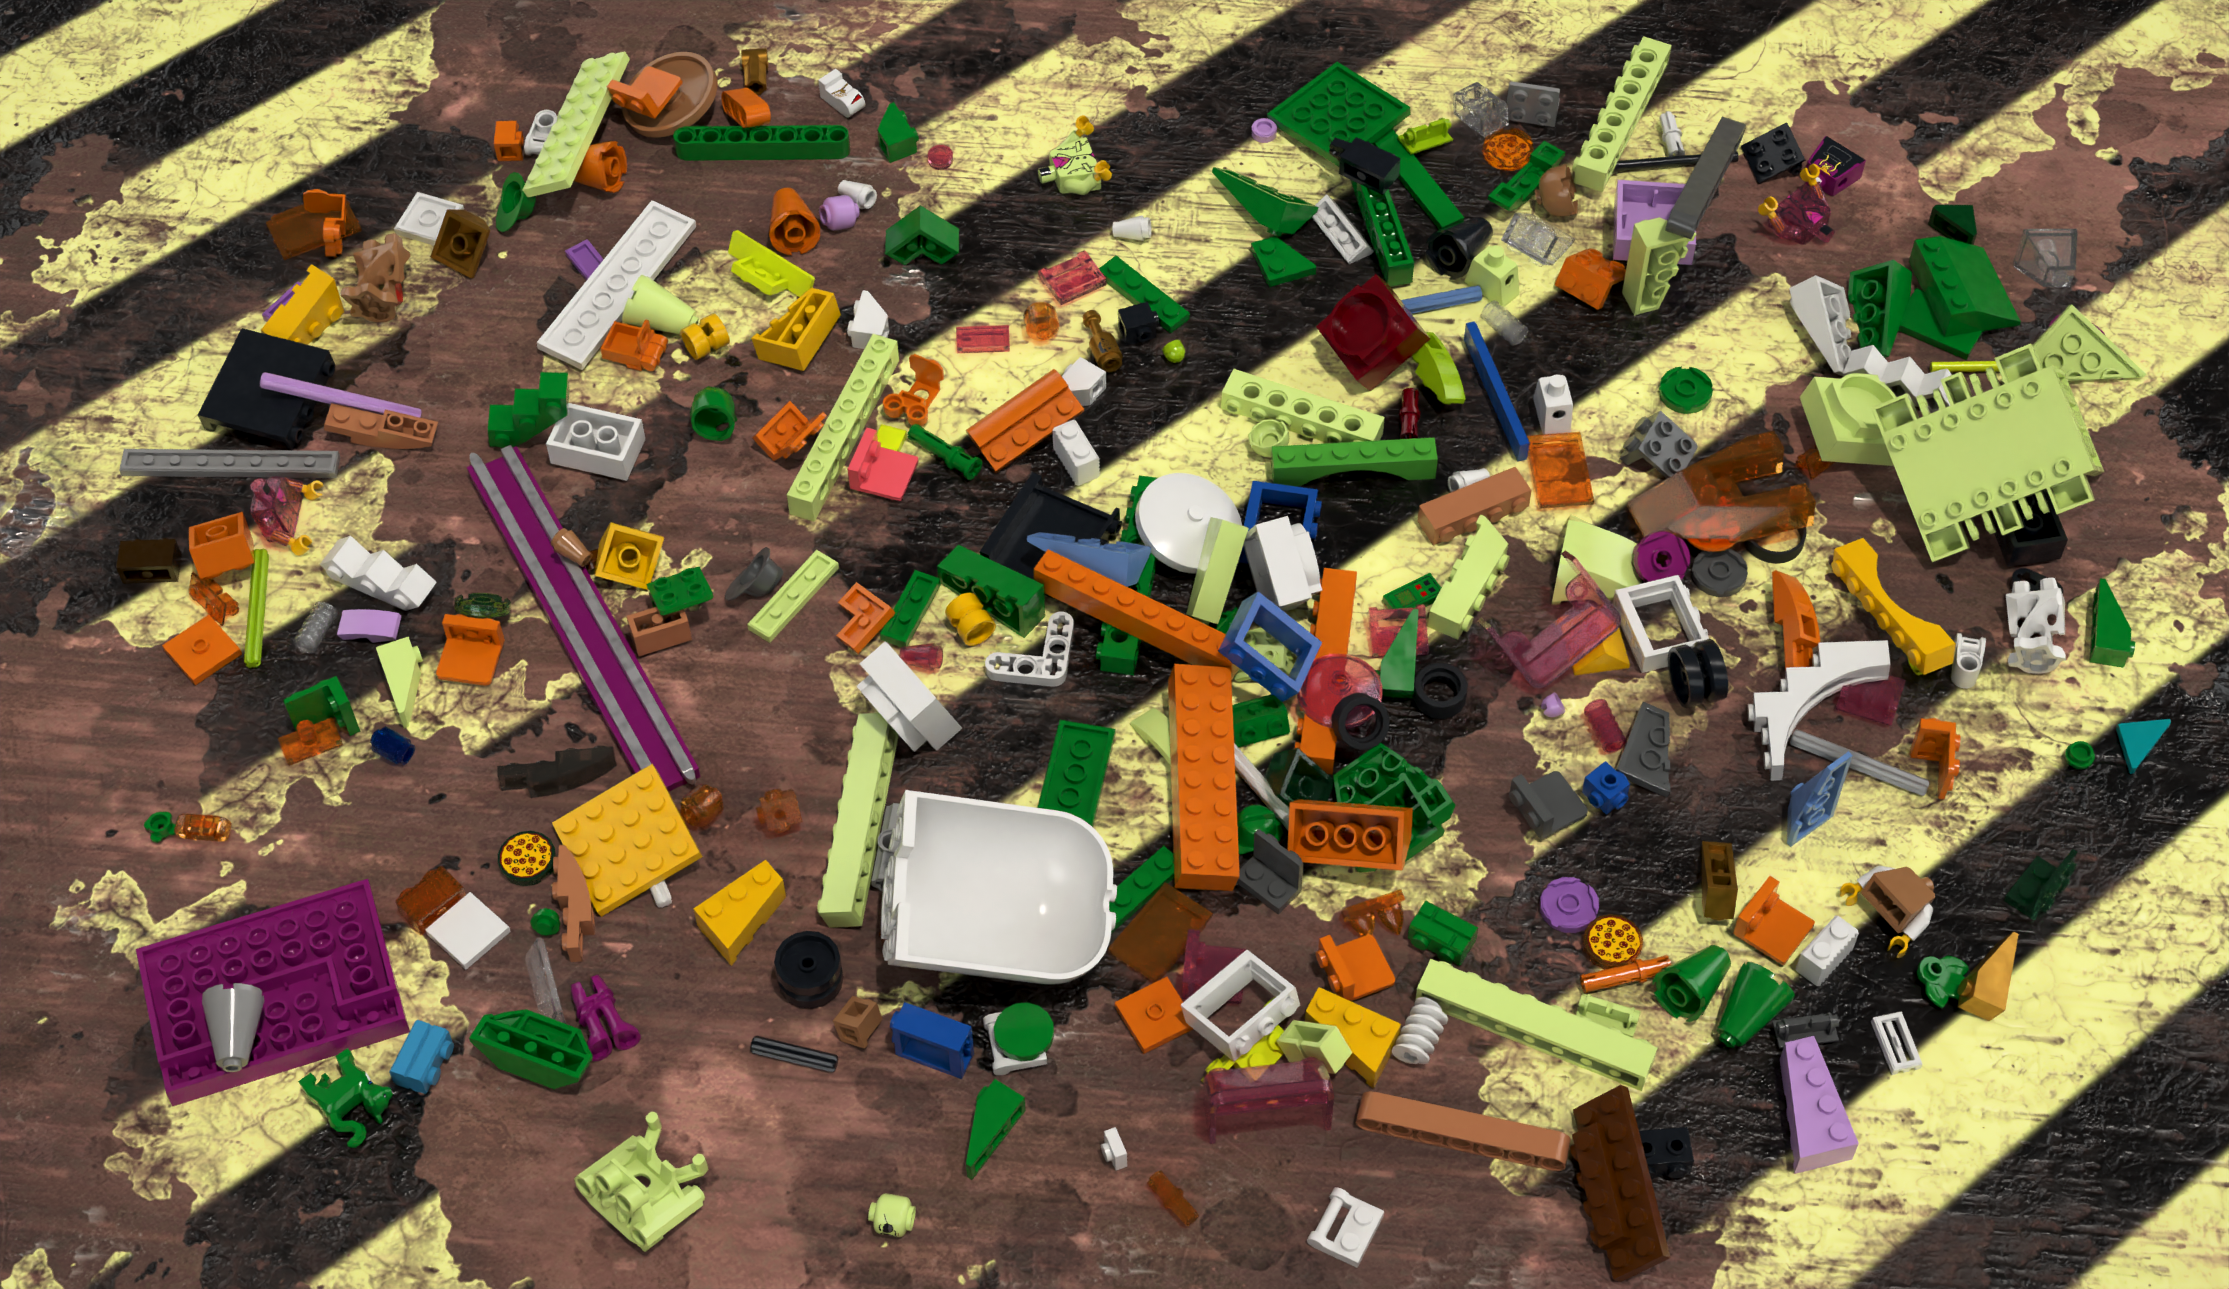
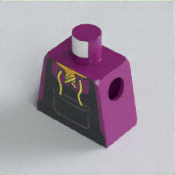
M1825 136L1809 158L1806 168L1811 175L1809 166L1816 164L1820 169L1819 176L1815 178L1818 189L1830 196H1835L1862 177L1866 160L1828 136ZM1805 182L1804 187L1806 191L1809 190L1813 194L1809 182Z

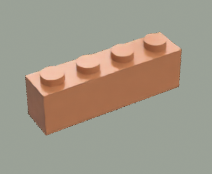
M1512 467L1419 505L1417 522L1432 545L1448 542L1455 536L1475 531L1477 529L1476 522L1480 514L1494 523L1511 513L1523 511L1529 507L1532 490L1518 469Z

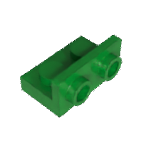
M1270 694L1232 705L1234 743L1237 747L1271 739L1290 732L1287 709L1283 702L1274 695Z

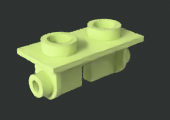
M1589 993L1588 995H1581L1576 1016L1588 1017L1596 1024L1607 1028H1616L1623 1034L1633 1038L1641 1011L1636 1010L1635 1007L1629 1008L1593 997Z

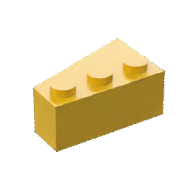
M311 264L306 270L310 274L301 286L296 284L291 291L294 292V295L285 306L280 304L263 326L261 332L308 345L344 313L335 279Z
M810 288L787 307L788 312L779 320L774 318L769 322L770 327L761 335L756 333L751 338L759 360L801 371L806 369L841 315L834 293Z
M764 860L693 908L697 926L731 966L737 960L736 956L746 944L749 945L753 940V935L762 923L765 924L786 898L784 882L767 860Z

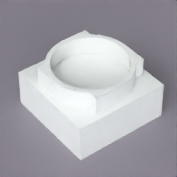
M1286 516L1257 524L1247 532L1243 546L1257 592L1259 591L1285 612L1296 609L1311 599V595L1322 591L1318 563L1309 532H1306L1300 523L1290 525L1289 518Z
M886 641L860 663L869 675L857 685V688L914 752L926 741L937 751L962 729Z

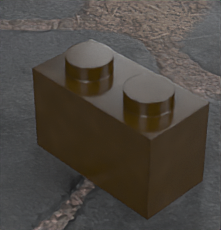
M160 538L156 540L133 539L120 541L116 569L123 584L178 582L182 554L176 539Z

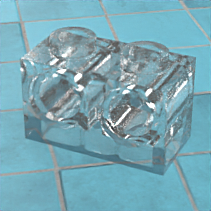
M1475 82L1453 93L1454 115L1481 136L1486 137L1509 125V108L1507 103L1499 99L1480 83Z

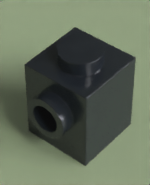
M1148 302L1118 309V328L1126 346L1156 338V327L1160 325L1157 312L1151 310Z

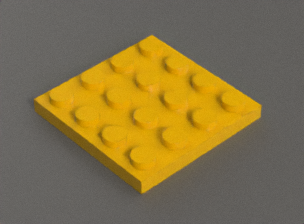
M653 764L552 822L562 844L568 848L579 864L586 880L591 901L601 917L703 857Z

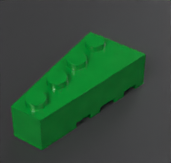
M957 545L937 566L938 578H940L942 585L958 595L974 593L983 605L982 610H986L991 617L1023 638L1045 617L1044 584L960 545Z

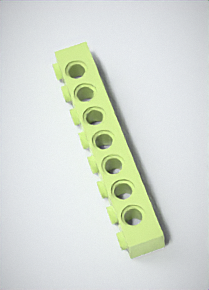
M1644 36L1639 46L1634 45L1630 56L1631 61L1627 60L1622 71L1623 76H1618L1616 80L1615 92L1609 93L1606 109L1601 108L1597 119L1598 124H1593L1590 130V140L1584 141L1580 152L1581 157H1576L1574 160L1572 171L1575 172V184L1600 192L1604 191L1617 162L1668 65L1672 45Z
M872 334L787 493L789 513L791 515L815 522L899 362L898 343L896 340Z

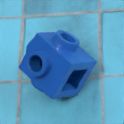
M1605 761L1585 777L1582 793L1595 808H1600L1607 815L1616 808L1618 810L1626 804L1629 799L1630 783L1622 772L1616 771Z

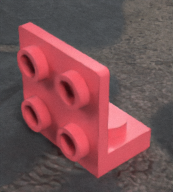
M866 427L848 467L850 489L901 501L919 459L914 455L881 447V443L878 442L877 430Z

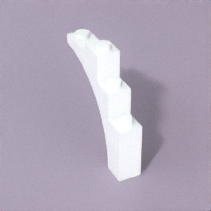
M1888 640L1818 643L1817 654H1812V667L1786 668L1785 679H1780V692L1754 693L1753 704H1748L1747 708L1748 721L1754 722V732H1761L1762 745H1767L1768 752H1764V769L1770 770L1771 781L1782 780L1787 742L1796 725L1809 710L1826 697L1845 688L1865 682L1888 680L1890 670Z

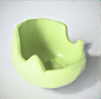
M1273 419L1260 421L1254 425L1248 434L1252 449L1263 457H1271L1272 446H1288L1290 439L1285 423Z

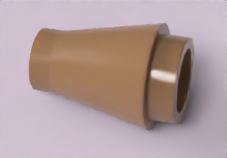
M562 528L551 540L554 552L574 561L581 567L587 565L593 556L572 530L568 531L566 528Z

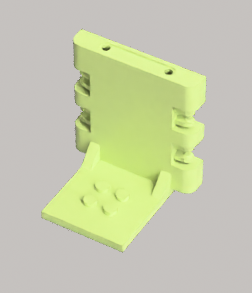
M2031 343L1994 358L2004 381V384L2001 386L1991 366L1986 368L1987 378L1993 387L1991 390L1983 392L1980 379L1974 373L1969 375L1976 396H1972L1963 373L1958 372L1940 380L1950 406L1947 407L1939 388L1933 390V397L1940 409L1936 412L1930 413L1926 398L1923 395L1917 396V402L1923 415L1921 418H1919L1914 403L1907 393L1871 407L1932 562L1970 548L1961 522L1965 521L1973 541L1979 539V531L1972 519L1974 517L1982 515L1986 530L1990 534L1996 532L1989 513L1990 511H1993L2002 535L2024 528L2015 501H2019L2027 520L2033 518V512L2026 500L2028 496L2035 494L2040 510L2044 514L2050 512L2043 491L2046 489L2056 514L2095 500L2086 475L2097 476L2104 473V470L2065 372L2053 365L2042 368L2038 355Z

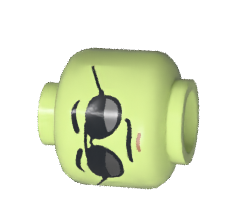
M885 1193L879 1197L877 1203H871L868 1221L873 1222L874 1230L878 1234L902 1237L907 1231H912L916 1207L911 1206V1201L908 1197Z

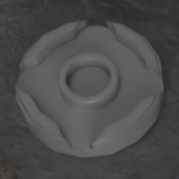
M1728 548L1718 552L1703 550L1694 559L1691 574L1693 582L1701 591L1715 597H1729L1740 592L1745 586L1748 567L1742 556L1732 549Z

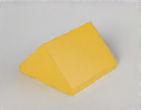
M610 522L599 542L594 575L648 590L646 584L651 583L664 537Z
M1591 607L1562 626V633L1574 676L1630 668L1616 618Z

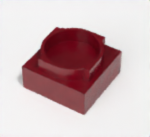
M1377 274L1364 285H1356L1335 305L1331 314L1316 326L1356 381L1369 391H1372L1431 339L1389 284Z

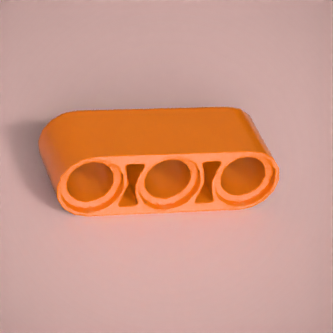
M746 87L722 92L721 101L724 112L743 128L770 124L771 114L768 104L752 90Z

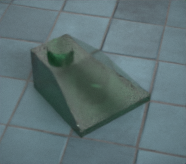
M1299 748L1274 753L1265 774V778L1275 796L1288 807L1290 802L1299 799L1328 801L1334 785V780Z

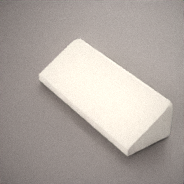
M1325 195L1315 204L1319 208L1312 218L1349 264L1365 258L1374 252L1333 199Z

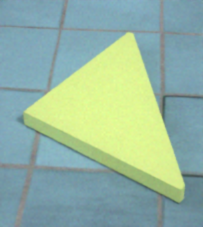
M2069 305L2033 344L2042 368L2053 365L2065 372L2068 381L2139 378L2146 375L2140 367L2073 305Z

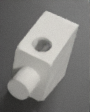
M1553 375L1539 378L1533 400L1543 438L1570 436L1573 402L1566 377L1564 375ZM1554 412H1559L1558 418L1552 416Z

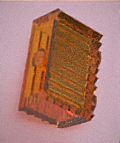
M439 866L438 869L427 872L414 887L403 890L395 902L401 916L407 920L419 935H422L426 932L425 929L466 896L464 887L443 866Z

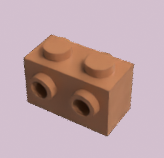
M657 607L626 616L638 657L692 640L689 622L684 609L667 615H660Z

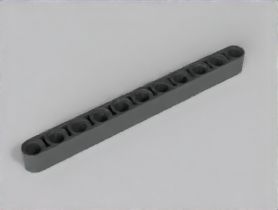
M1721 117L1671 211L1665 231L1692 239L1742 141L1747 124Z

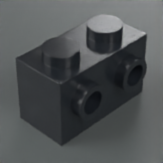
M1688 1127L1639 1131L1651 1180L1660 1176L1681 1178L1691 1173L1694 1157Z

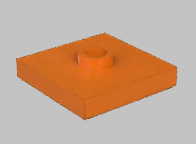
M207 615L162 645L167 655L194 685H197L242 655L240 648L210 615Z
M1168 977L1115 1002L1117 1012L1143 1054L1193 1030L1185 1021L1181 1008L1183 1001Z

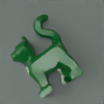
M347 1048L336 1055L342 1075L340 1078L331 1083L328 1075L324 1073L321 1075L320 1081L315 1084L316 1077L309 1073L298 1082L309 1100L321 1108L333 1129L337 1132L352 1131L354 1133V1136L347 1142V1146L349 1148H356L366 1138V1129L363 1124L355 1120L343 1121L342 1118L363 1101L365 1109L379 1124L383 1123L381 1113L388 1107L393 1092L390 1087L374 1084L368 1074L355 1065V1058Z

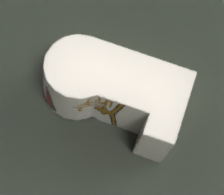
M834 69L818 80L820 97L843 116L849 118L865 107V100L861 93L852 88L837 69Z

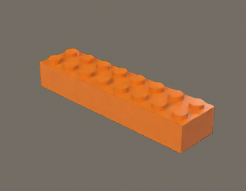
M1174 664L1168 679L1175 888L1233 891L1240 873L1231 667Z

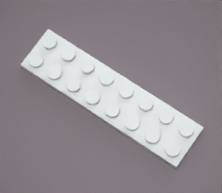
M651 200L537 341V348L583 370L603 345L614 321H622L628 298L631 299L634 293L632 288L637 279L644 275L654 280L696 228V221Z

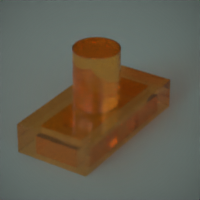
M333 718L316 724L309 720H303L297 724V731L278 738L289 766L343 745Z

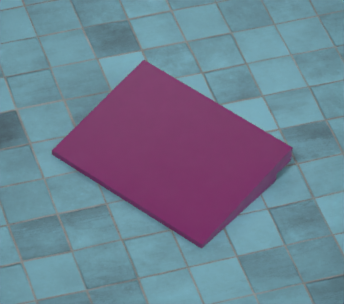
M368 879L136 949L157 1060L162 1070L165 1091L172 1107L336 1056L347 1048L352 1051L410 1032ZM233 983L252 985L262 990L264 1004L249 1061L240 1071L226 1072L216 1064L202 1005V995L208 988L223 984V989H233Z

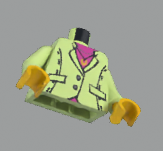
M1082 115L1075 122L1078 128L1077 131L1073 130L1057 148L1050 151V166L1038 169L1040 182L1043 184L1055 181L1059 192L1062 194L1086 195L1092 190L1101 189V179L1107 181L1112 176V173L1109 171L1110 165L1105 160L1097 163L1087 138L1082 137L1083 134L1090 135L1094 131V126L1089 122V119Z

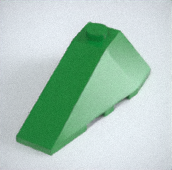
M1216 167L1212 169V173L1259 224L1268 227L1267 232L1273 235L1282 236V233L1294 234L1318 211L1319 207L1301 198L1278 193V189L1258 184L1256 180L1232 170Z
M1895 260L1852 271L1849 278L1848 298L1849 302L1853 304L1855 311L1853 318L1854 322L1858 324L1860 332L1858 334L1860 347L1874 345L1884 358L1889 357L1911 295L1912 272Z

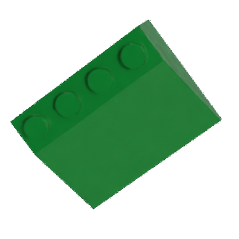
M1942 236L1915 239L1909 263L1922 290L1926 293L1944 336L2020 326L2021 321L1983 247Z

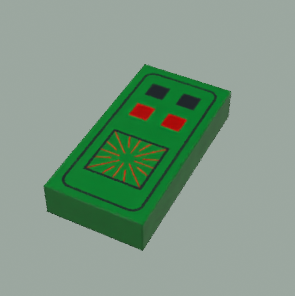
M1428 573L1383 595L1382 601L1398 621L1410 615L1413 609L1420 610L1433 604L1441 590V586L1432 574Z

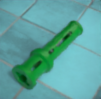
M914 424L909 429L908 439L942 458L948 468L957 469L962 472L966 479L972 480L980 472L982 460L968 455L961 446H952L919 424Z

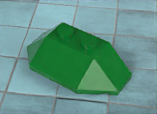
M527 1009L504 1012L494 1016L493 1014L484 1015L469 1037V1041L499 1069L552 1089L579 1082L593 1059L580 1029Z

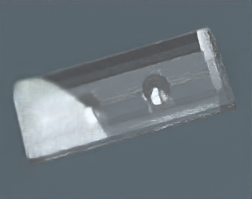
M540 937L536 939L525 956L538 1012L543 1016L566 1024L544 940Z

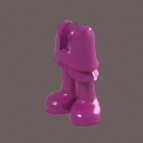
M594 975L590 979L596 994L586 997L585 990L578 981L571 985V995L579 1024L584 1027L587 1026L590 1037L587 1045L593 1056L592 1061H600L608 1057L612 1051V1042L600 1021L602 1015H604L609 1025L613 1041L619 1050H627L636 1046L641 1039V1035L635 1026L621 1019L614 1006L616 999L613 997V991L608 988L599 975Z

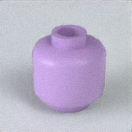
M847 195L828 197L819 208L820 220L823 225H826L828 229L833 231L851 228L854 226L856 218L859 217L858 204L854 203L851 197Z

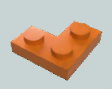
M856 582L838 602L844 610L854 617L836 636L841 642L859 654L894 616L895 611Z

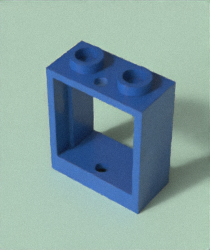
M904 1002L900 1012L895 1011L890 1022L895 1054L963 1079L974 1056L972 1026Z

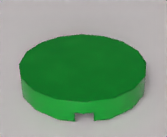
M1675 367L1667 371L1661 378L1659 395L1661 401L1675 412L1684 414L1697 413L1705 409L1711 402L1713 385L1711 379L1697 368L1689 367V369H1682V367Z
M1031 1003L1011 1005L1005 1008L996 1019L994 1025L995 1043L1003 1051L1004 1055L1010 1059L1017 1061L1034 1060L1040 1057V1054L1044 1053L1045 1050L1047 1052L1052 1045L1054 1039L1053 1021L1048 1012L1038 1005Z

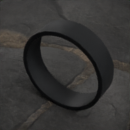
M1766 505L1754 510L1747 518L1743 540L1747 550L1757 559L1767 563L1780 564L1795 559L1801 553L1807 530L1803 519L1792 509L1781 505ZM1764 517L1781 518L1795 526L1800 534L1801 541L1796 547L1787 551H1770L1762 548L1752 539L1749 527L1753 522Z

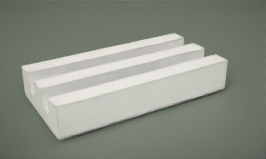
M1902 1011L1873 1017L1871 1024L1891 1074L1896 1075L1899 1071H1903V1073L1909 1072L1912 1068L1915 1070L1921 1069L1923 1064ZM1891 1021H1896L1899 1032L1901 1034V1037L1911 1059L1910 1061H1907L1905 1057V1054L1901 1047L1900 1040L1895 1032V1029ZM1882 1023H1884V1025H1885V1028H1886V1030H1887V1033H1888V1035H1889V1038H1890V1040H1891V1043H1892V1045H1893V1048H1894V1050H1895V1053H1896V1055H1897V1058H1898V1060H1899V1063H1897V1060H1896V1058H1895V1055H1894V1053H1893L1892 1047H1891V1045H1890V1042H1889V1040H1888V1037H1887V1035H1886V1032H1885V1030H1884V1027H1883Z

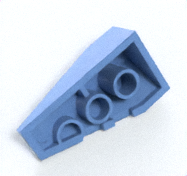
M1849 751L1808 782L1798 784L1791 791L1787 819V844L1790 847L1834 816L1853 756Z

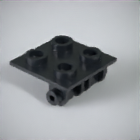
M1787 122L1741 145L1758 184L1786 170L1792 173V175H1798L1802 170V162L1806 161Z

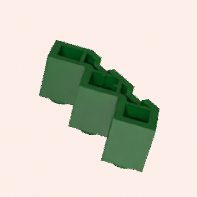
M540 372L539 389L515 388L514 405H490L488 419L490 447L504 448L509 445L518 447L568 415L570 391L568 373Z

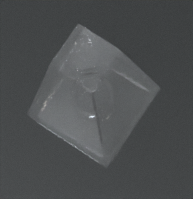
M2024 229L2013 261L2014 268L2043 287H2070L2076 271L2077 229Z

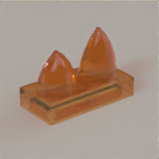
M1402 889L1346 907L1341 913L1344 922L1349 921L1353 929L1361 936L1373 934L1375 929L1374 912H1377L1382 923L1391 932L1399 935L1404 920L1401 903L1405 901Z

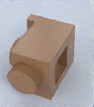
M852 996L834 1018L833 1023L841 1042L865 1049L868 1045L867 1039L883 1018L876 1002Z

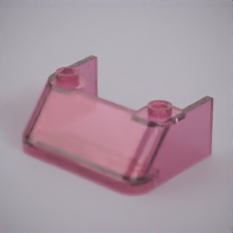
M1566 550L1561 555L1577 574L1567 584L1565 590L1566 597L1573 607L1531 641L1524 634L1516 630L1508 631L1500 637L1483 618L1477 621L1503 655L1524 679L1535 688L1547 687L1617 631L1621 624L1619 612L1578 559Z
M1309 1057L1298 1062L1229 1070L1215 1068L1209 1071V1074L1203 1079V1104L1209 1143H1216L1217 1116L1321 1104L1325 1131L1331 1130L1334 1090L1325 1063L1315 1057Z

